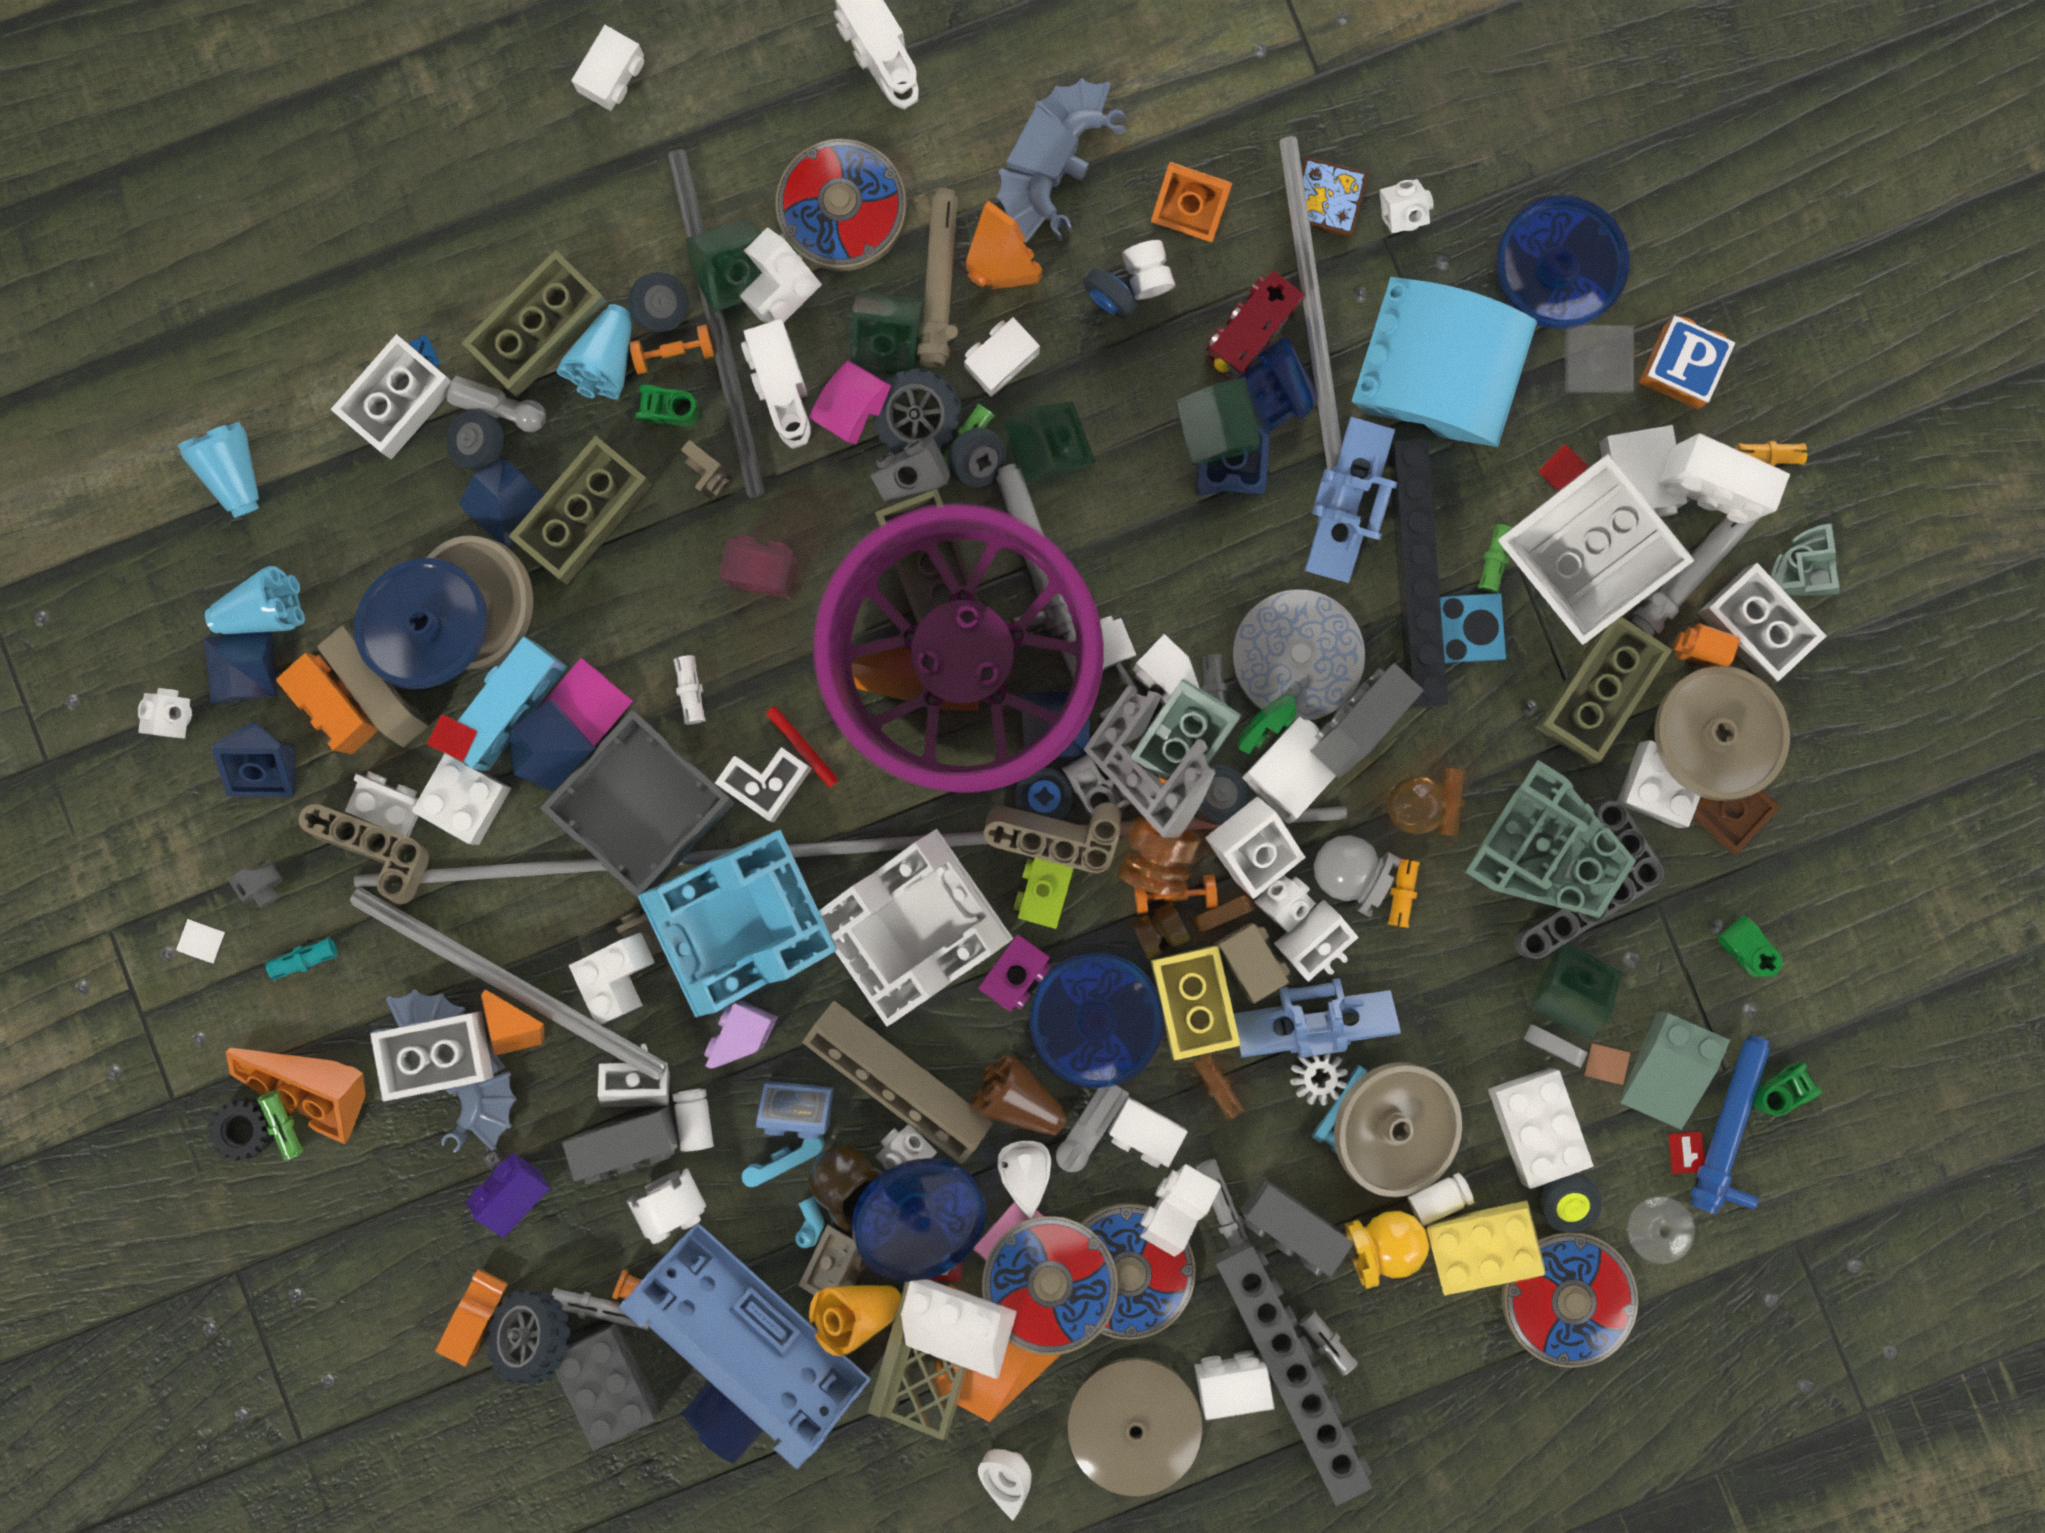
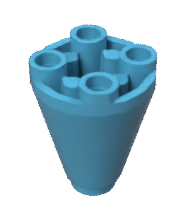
M608 305L607 309L600 313L562 358L557 368V373L578 385L576 390L580 394L588 398H594L596 394L607 396L611 399L619 398L624 387L630 347L629 342L633 326L631 313L619 305Z
M240 422L228 426H220L206 432L207 435L198 439L196 437L178 444L184 461L227 512L231 511L234 518L259 509L256 502L259 496L247 434Z
M264 567L213 603L205 611L206 623L209 629L216 634L292 630L296 626L302 625L305 621L298 598V593L300 592L299 582L295 576H287L277 567Z

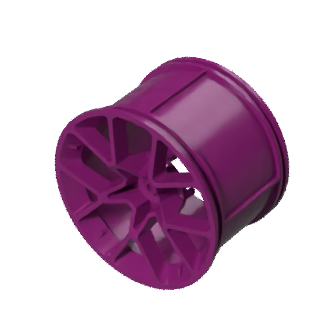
M945 505L914 511L886 523L863 539L848 554L831 579L820 605L814 637V658L820 689L829 712L847 739L864 756L891 774L921 786L951 792H979L1008 786L1033 775L1056 759L1071 744L1089 717L1097 698L1102 679L1104 643L1097 608L1089 589L1070 561L1049 539L1024 522L998 511L967 505ZM965 539L980 540L987 543L984 553L965 586L962 587L958 584L937 549L938 542ZM1001 548L1011 549L1027 558L1048 577V586L1015 624L1004 622L992 609L977 603L973 596L995 554ZM915 550H923L930 557L951 592L952 597L948 603L942 604L930 611L919 624L911 626L878 590L877 580L888 568L907 554ZM1055 594L1062 595L1071 615L1076 639L1073 642L1026 632L1028 625ZM866 597L871 598L900 629L901 634L899 636L857 646L852 645L851 640L855 621ZM1020 644L1067 652L1075 657L1076 671L1073 684L1061 710L1053 712L1006 692L1004 682L1012 668L1014 649ZM903 646L908 647L911 650L915 673L923 684L922 694L878 715L870 714L864 707L856 688L852 672L853 661L860 656ZM982 700L990 704L996 749L995 759L987 764L969 766L940 763L935 756L939 706L945 701L971 703ZM1003 705H1009L1049 723V728L1033 743L1021 751L1010 755L1007 752L1002 707ZM925 706L928 712L923 756H917L895 743L881 730V727L894 719Z

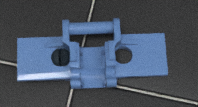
M1350 417L1337 463L1334 465L1333 470L1324 469L1311 513L1319 516L1317 521L1318 527L1304 571L1349 583L1363 536L1381 540L1382 534L1379 531L1392 488L1396 489L1398 483L1381 477L1395 429ZM1372 483L1379 484L1367 529L1360 528L1361 517L1357 516V511L1364 491H1369ZM1338 523H1343L1347 526L1348 535L1343 541L1337 542L1332 538V528Z
M1340 978L1332 979V983L1292 989L1283 986L1280 988L1282 1006L1234 1013L1241 1045L1239 1046L1241 1058L1289 1050L1291 1053L1298 1052L1299 1058L1346 1051L1347 1045L1351 1044V1041L1401 1033L1391 990L1345 997ZM1329 996L1335 997V1000L1328 1002V1010L1305 1015L1302 1006L1291 1005V1002ZM1352 1013L1358 1017L1359 1021L1355 1025L1347 1026L1343 1024L1342 1015Z

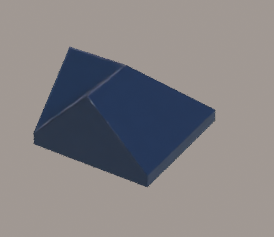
M503 457L473 475L458 505L493 538L510 548L515 542L509 535L540 501L544 494Z
M272 632L243 633L204 638L210 703L215 704L278 696Z
M1070 691L1022 693V699L1055 712L1063 708ZM1022 711L1023 749L1041 736L1049 728V723ZM1089 717L1071 744L1057 758L1083 757L1087 754L1084 748L1090 741Z
M553 699L547 701L514 726L509 741L514 774L552 792L596 749Z
M255 721L212 745L211 750L227 797L294 796L295 745L279 744Z

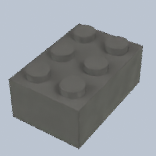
M1395 663L1386 671L1379 668L1352 694L1353 697L1340 707L1333 715L1334 718L1330 723L1328 722L1315 735L1318 742L1310 751L1338 778H1341L1371 752L1424 690Z
M671 1105L577 1134L562 1142L574 1182L584 1179L585 1184L604 1179L605 1176L611 1174L610 1170L617 1169L618 1174L634 1170L643 1164L642 1160L648 1158L651 1164L666 1160L675 1154L674 1149L680 1145Z
M1261 1176L1240 1208V1211L1245 1216L1243 1221L1249 1229L1261 1237L1268 1233L1272 1236L1271 1241L1275 1243V1246L1288 1256L1292 1257L1294 1252L1300 1256L1298 1259L1303 1263L1302 1265L1317 1276L1324 1272L1332 1277L1354 1244L1343 1231L1263 1176Z
M612 1323L568 1345L566 1354L562 1355L561 1360L563 1362L559 1369H554L593 1452L655 1421L661 1412L618 1323Z

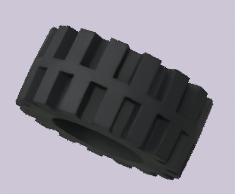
M238 1099L228 1102L216 1109L217 1112L210 1117L212 1123L207 1126V1131H211V1135L207 1136L208 1141H213L214 1146L211 1148L215 1152H221L219 1156L222 1158H230L231 1161L246 1160L261 1154L262 1151L269 1147L268 1143L273 1140L274 1136L269 1135L266 1129L269 1124L257 1100ZM238 1115L247 1117L253 1126V1136L245 1144L234 1141L229 1131L230 1122Z

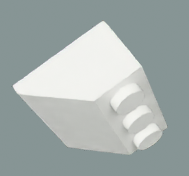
M928 1279L910 1281L901 1313L906 1346L998 1379L1017 1311Z

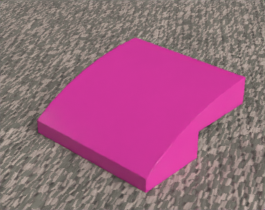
M847 361L824 387L809 418L846 442L857 444L868 415L879 416L891 385L853 362Z
M581 657L539 708L547 701L553 699L595 746L633 700Z

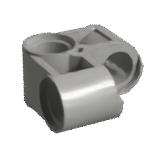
M1088 754L1062 767V771L1070 782L1074 793L1077 794L1085 811L1090 816L1094 810L1091 807L1090 798L1097 793L1105 795L1108 803L1116 805L1119 809L1132 804L1110 778L1107 781Z

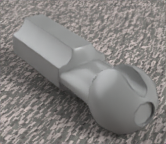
M455 376L451 381L447 392V402H450L451 405L469 411H482L493 416L495 419L502 417L514 421L525 432H535L541 429L546 422L545 409L535 400L519 402L506 397L503 391L459 376Z
M1108 1079L1107 1084H1100L1065 1141L1057 1148L1056 1161L1067 1172H1078L1086 1166L1090 1154L1129 1095L1128 1091Z

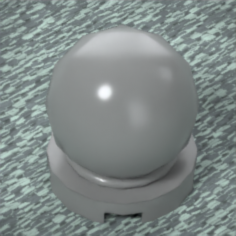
M1351 835L1338 836L1326 842L1318 851L1314 862L1315 879L1320 888L1330 897L1342 901L1357 900L1356 911L1371 917L1373 911L1370 906L1379 907L1394 880V877L1388 874L1392 866L1399 867L1400 858L1389 852L1382 858H1378L1374 847L1364 839Z

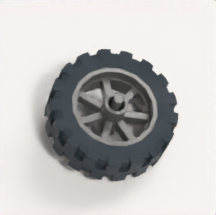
M909 369L898 372L891 378H888L885 382L891 385L881 412L879 416L873 415V426L880 435L878 436L884 444L886 443L890 447L889 449L895 453L905 451L904 448L908 444L918 439H922L925 442L933 438L940 451L946 448L957 435V430L962 420L961 401L957 397L953 385L948 383L942 375L927 369ZM912 389L927 391L918 405ZM905 391L907 392L911 407L896 403L899 396ZM931 395L937 399L940 408L926 409L925 405ZM894 408L907 412V417L895 423L893 416ZM941 413L940 422L937 428H935L926 417L930 414ZM909 421L913 422L911 437L899 430L901 426ZM919 421L932 432L930 435L917 438Z
M526 1290L515 1291L513 1296H506L502 1300L503 1304L497 1306L493 1314L495 1317L493 1320H490L488 1325L490 1335L486 1338V1346H489L490 1352L487 1355L489 1362L494 1364L492 1367L494 1372L501 1374L502 1380L519 1384H539L543 1382L542 1379L552 1377L554 1375L553 1370L559 1369L563 1362L561 1360L562 1355L566 1354L568 1349L566 1338H569L570 1332L569 1328H566L567 1314L561 1310L563 1305L559 1300H553L554 1296L552 1294ZM531 1313L532 1317L529 1321L528 1315Z

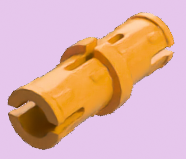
M1768 441L1765 444L1739 443L1735 449L1773 467L1776 464H1805L1807 460V453H1802V451L1807 450L1805 443L1777 444L1776 441Z
M1400 859L1395 888H1391L1390 894L1393 895V901L1387 924L1397 926L1399 913H1401L1399 926L1409 928L1412 901L1417 897V892H1414L1420 862L1410 861L1407 874L1409 860Z

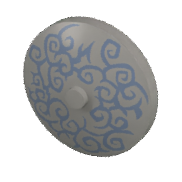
M1287 590L1262 600L1243 619L1233 642V670L1242 692L1259 710L1262 711L1272 702L1290 694L1295 697V709L1297 710V714L1292 722L1298 717L1311 721L1337 710L1356 690L1365 664L1364 641L1354 618L1334 599L1310 590Z

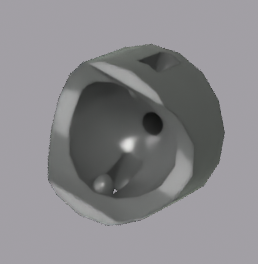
M268 859L257 870H240L231 877L229 883L243 904L255 900L259 908H264L280 897L275 887L283 879Z

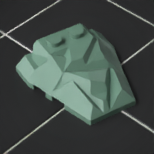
M1537 760L1486 835L1465 873L1493 891L1600 918L1636 860L1609 828H1605L1595 816L1592 807L1588 803L1585 804L1572 788L1574 786L1565 776Z

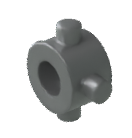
M486 1147L487 1153L483 1155V1158L488 1168L494 1172L497 1165L505 1161L498 1149L492 1151Z

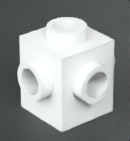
M1418 179L1404 180L1397 185L1380 189L1382 219L1391 233L1412 231L1419 226L1430 223L1429 210L1433 209V199L1430 191L1425 190Z
M158 688L157 694L144 693L143 700H141L138 707V717L140 718L138 733L185 738L186 727L190 723L192 716L190 699L178 697L179 691L163 688Z
M1285 875L1264 890L1254 902L1270 919L1289 934L1316 904L1307 895L1310 888L1296 876L1290 880Z
M908 1124L900 1132L894 1128L880 1142L884 1148L875 1157L883 1164L887 1171H890L908 1162L931 1160L937 1152L919 1132Z

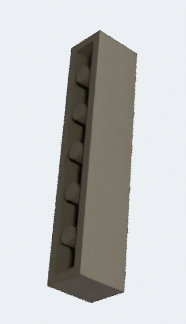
M835 1001L831 1003L802 1041L804 1045L961 1165L977 1148L993 1124L987 1117L980 1115L976 1110L972 1109L970 1104L959 1097L953 1090L938 1081L927 1070L921 1068L901 1050L895 1048L878 1035L876 1031L869 1028Z

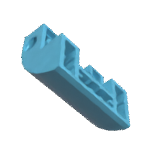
M1390 277L1351 402L1371 416L1424 424L1436 436L1441 438L1498 447L1537 321L1509 305L1470 291L1432 282Z
M781 830L730 850L638 895L695 1017L716 1013L765 984L786 980L837 951Z

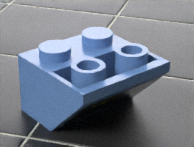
M777 1081L765 1082L756 1127L764 1128V1134L783 1136L784 1132L796 1131L799 1138L818 1139V1135L825 1134L830 1127L834 1087Z

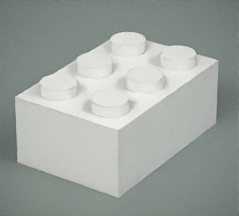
M396 334L331 410L377 450L392 460L447 397L451 380Z
M1699 433L1671 448L1658 484L1667 487V491L1672 495L1690 497L1698 501L1697 504L1704 509L1719 510L1728 514L1727 518L1729 520L1745 524L1777 511L1790 474Z
M1758 563L1744 568L1697 612L1710 627L1740 638L1736 654L1766 684L1778 682L1826 637L1821 629Z
M481 1011L371 1033L383 1101L494 1078Z
M1549 1067L1488 1089L1521 1184L1531 1189L1594 1167L1559 1070Z

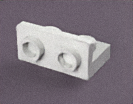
M368 771L366 776L356 774L353 780L357 784L345 812L409 837L418 818L417 814L411 812L419 799L415 797L417 791L398 784L397 789L385 784L387 778Z

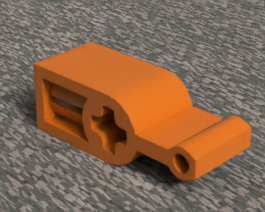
M478 1269L464 1297L457 1306L435 1352L463 1366L468 1365L473 1360L488 1330L489 1322L494 1317L493 1312L509 1283Z

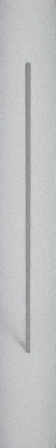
M1346 806L1309 808L1292 823L1347 819ZM1194 816L1185 830L1218 828L1221 825L1210 824L1200 817ZM1279 816L1283 823H1287L1281 816ZM1148 820L1121 822L1120 835L1157 832ZM1110 822L1100 823L1101 825H1104V826H1111V825H1112ZM1079 824V825H1080V826H1084V827H1088L1089 824ZM984 831L941 834L949 847L988 844L984 838ZM1027 833L1030 837H1039L1035 833ZM926 835L790 844L788 847L793 858L907 849ZM733 849L691 851L679 865L702 864ZM597 858L425 870L420 883L607 870ZM380 873L355 875V887H376ZM402 879L396 880L392 885H403Z

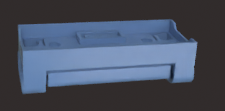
M699 1223L695 1224L683 1238H680L618 1307L640 1328L649 1320L651 1323L648 1326L770 1437L775 1441L779 1438L773 1449L795 1469H798L825 1440L826 1435L871 1380L845 1355L833 1356L826 1352L814 1336L818 1331Z

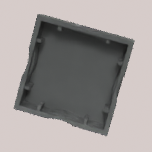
M631 710L599 744L598 749L590 760L572 773L540 809L570 837L581 843L601 862L608 872L638 898V895L660 885L735 803L636 712Z

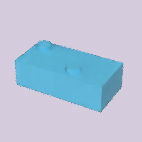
M522 637L501 666H495L490 670L484 679L486 685L458 720V722L478 731L463 762L473 769L488 772L509 745L512 728L537 709L568 669V666L539 644Z

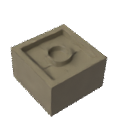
M1246 923L1214 942V944L1218 946L1222 958L1247 1000L1256 1003L1288 984L1289 981L1286 976L1290 973V970L1285 963L1276 961L1264 941L1269 937L1265 928H1259L1253 923Z

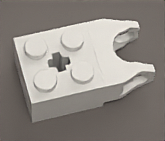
M835 0L837 10L834 11V15L838 21L836 26L846 42L851 40L855 49L853 51L854 56L861 68L868 67L880 88L893 105L906 109L918 102L919 89L916 81V69L905 49L903 31L883 0ZM910 88L913 90L911 97L906 100H900L894 95V91L903 94Z
M782 319L744 330L746 341L741 343L742 350L750 369H756L757 372L751 374L752 381L760 400L766 399L774 426L780 438L792 449L808 444L811 427L802 398L807 397L808 394ZM790 423H800L799 428L794 432L785 431ZM804 435L800 440H790L792 438Z

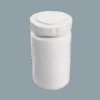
M689 1089L673 1094V1101L676 1102L674 1108L681 1152L701 1150L714 1146L708 1101L705 1099L707 1096L706 1089Z
M1460 1173L1452 1175L1453 1178L1448 1177L1420 1192L1407 1196L1416 1219L1423 1227L1463 1209L1465 1205L1474 1204L1472 1192Z

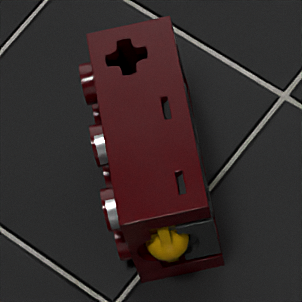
M1274 270L1267 278L1263 275L1258 278L1250 289L1251 293L1246 299L1248 302L1245 304L1243 301H1240L1229 315L1230 319L1226 323L1227 328L1223 329L1220 326L1209 339V345L1205 349L1208 352L1205 363L1235 387L1297 312L1304 297L1301 291Z

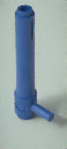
M1749 1035L1748 1041L1744 1040L1704 1164L1699 1166L1696 1177L1699 1178L1697 1186L1692 1187L1690 1196L1693 1197L1690 1205L1717 1214L1719 1207L1723 1208L1725 1200L1751 1209L1756 1208L1758 1204L1756 1196L1730 1187L1733 1178L1730 1172L1771 1050L1768 1048V1040Z

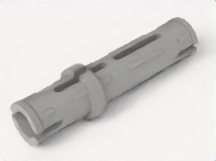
M1216 1159L1204 1161L1196 1166L1197 1171L1221 1184L1212 1203L1220 1223L1218 1229L1221 1234L1225 1235L1230 1248L1237 1246L1247 1240L1243 1228L1245 1223L1242 1216H1238Z
M554 1288L552 1292L553 1300H559L563 1305L561 1310L578 1314V1318L586 1319L587 1316L640 1328L618 1308L622 1304L621 1302L592 1297L590 1292L578 1294ZM648 1320V1321L642 1326V1329L648 1331V1330H649V1326H648V1325H649L651 1322Z

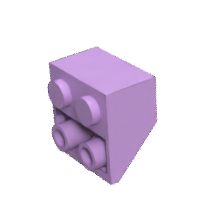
M743 1000L733 1005L731 1004L730 1007L727 1006L718 1025L723 1027L720 1035H717L715 1038L712 1037L704 1056L709 1058L706 1066L711 1069L753 1054L765 1047L778 1016Z

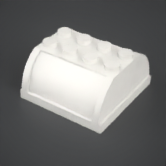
M1608 453L1498 539V542L1582 645L1694 561L1693 557Z

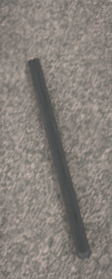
M683 149L669 152L668 158L746 492L749 498H756L765 494L764 484L687 155Z

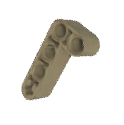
M342 624L317 645L319 651L366 715L386 737L404 748L430 726L425 717L412 704L403 699L393 684L383 680L366 665L358 652L354 633L346 625Z
M1101 803L1094 808L1088 827L1008 806H996L988 813L984 838L989 845L1092 873H1101L1106 871L1111 865L1120 836L1122 813L1112 803ZM1106 821L1110 822L1112 825L1104 826L1101 825L1100 822ZM1027 833H1035L1039 837H1030ZM1066 841L1069 842L1071 845L1064 846L1059 842ZM1092 850H1100L1104 853L1095 854Z
M308 805L301 811L299 815L300 827L316 839L384 863L377 881V888L381 895L396 904H404L412 900L429 862V853L425 847L412 838L321 805ZM325 820L331 824L330 828L315 824V821ZM354 826L355 833L353 837L349 840H344L345 830ZM385 837L386 842L383 849L374 852L373 847L376 840ZM410 849H416V857L411 862L404 863L405 853ZM402 879L403 886L401 890L391 894L390 888L393 882Z

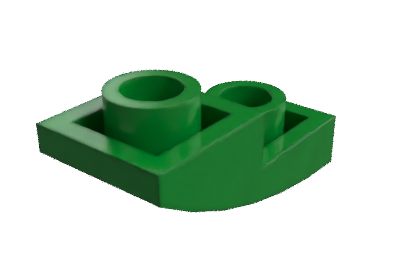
M1287 694L1260 711L1237 738L1238 749L1250 754L1254 746L1259 748L1268 735L1266 728L1278 734L1283 725L1289 727L1297 714L1295 697Z

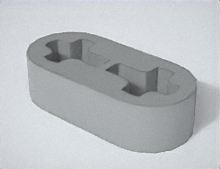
M1532 1024L1524 1037L1525 1041L1581 1068L1588 1054L1586 1051Z

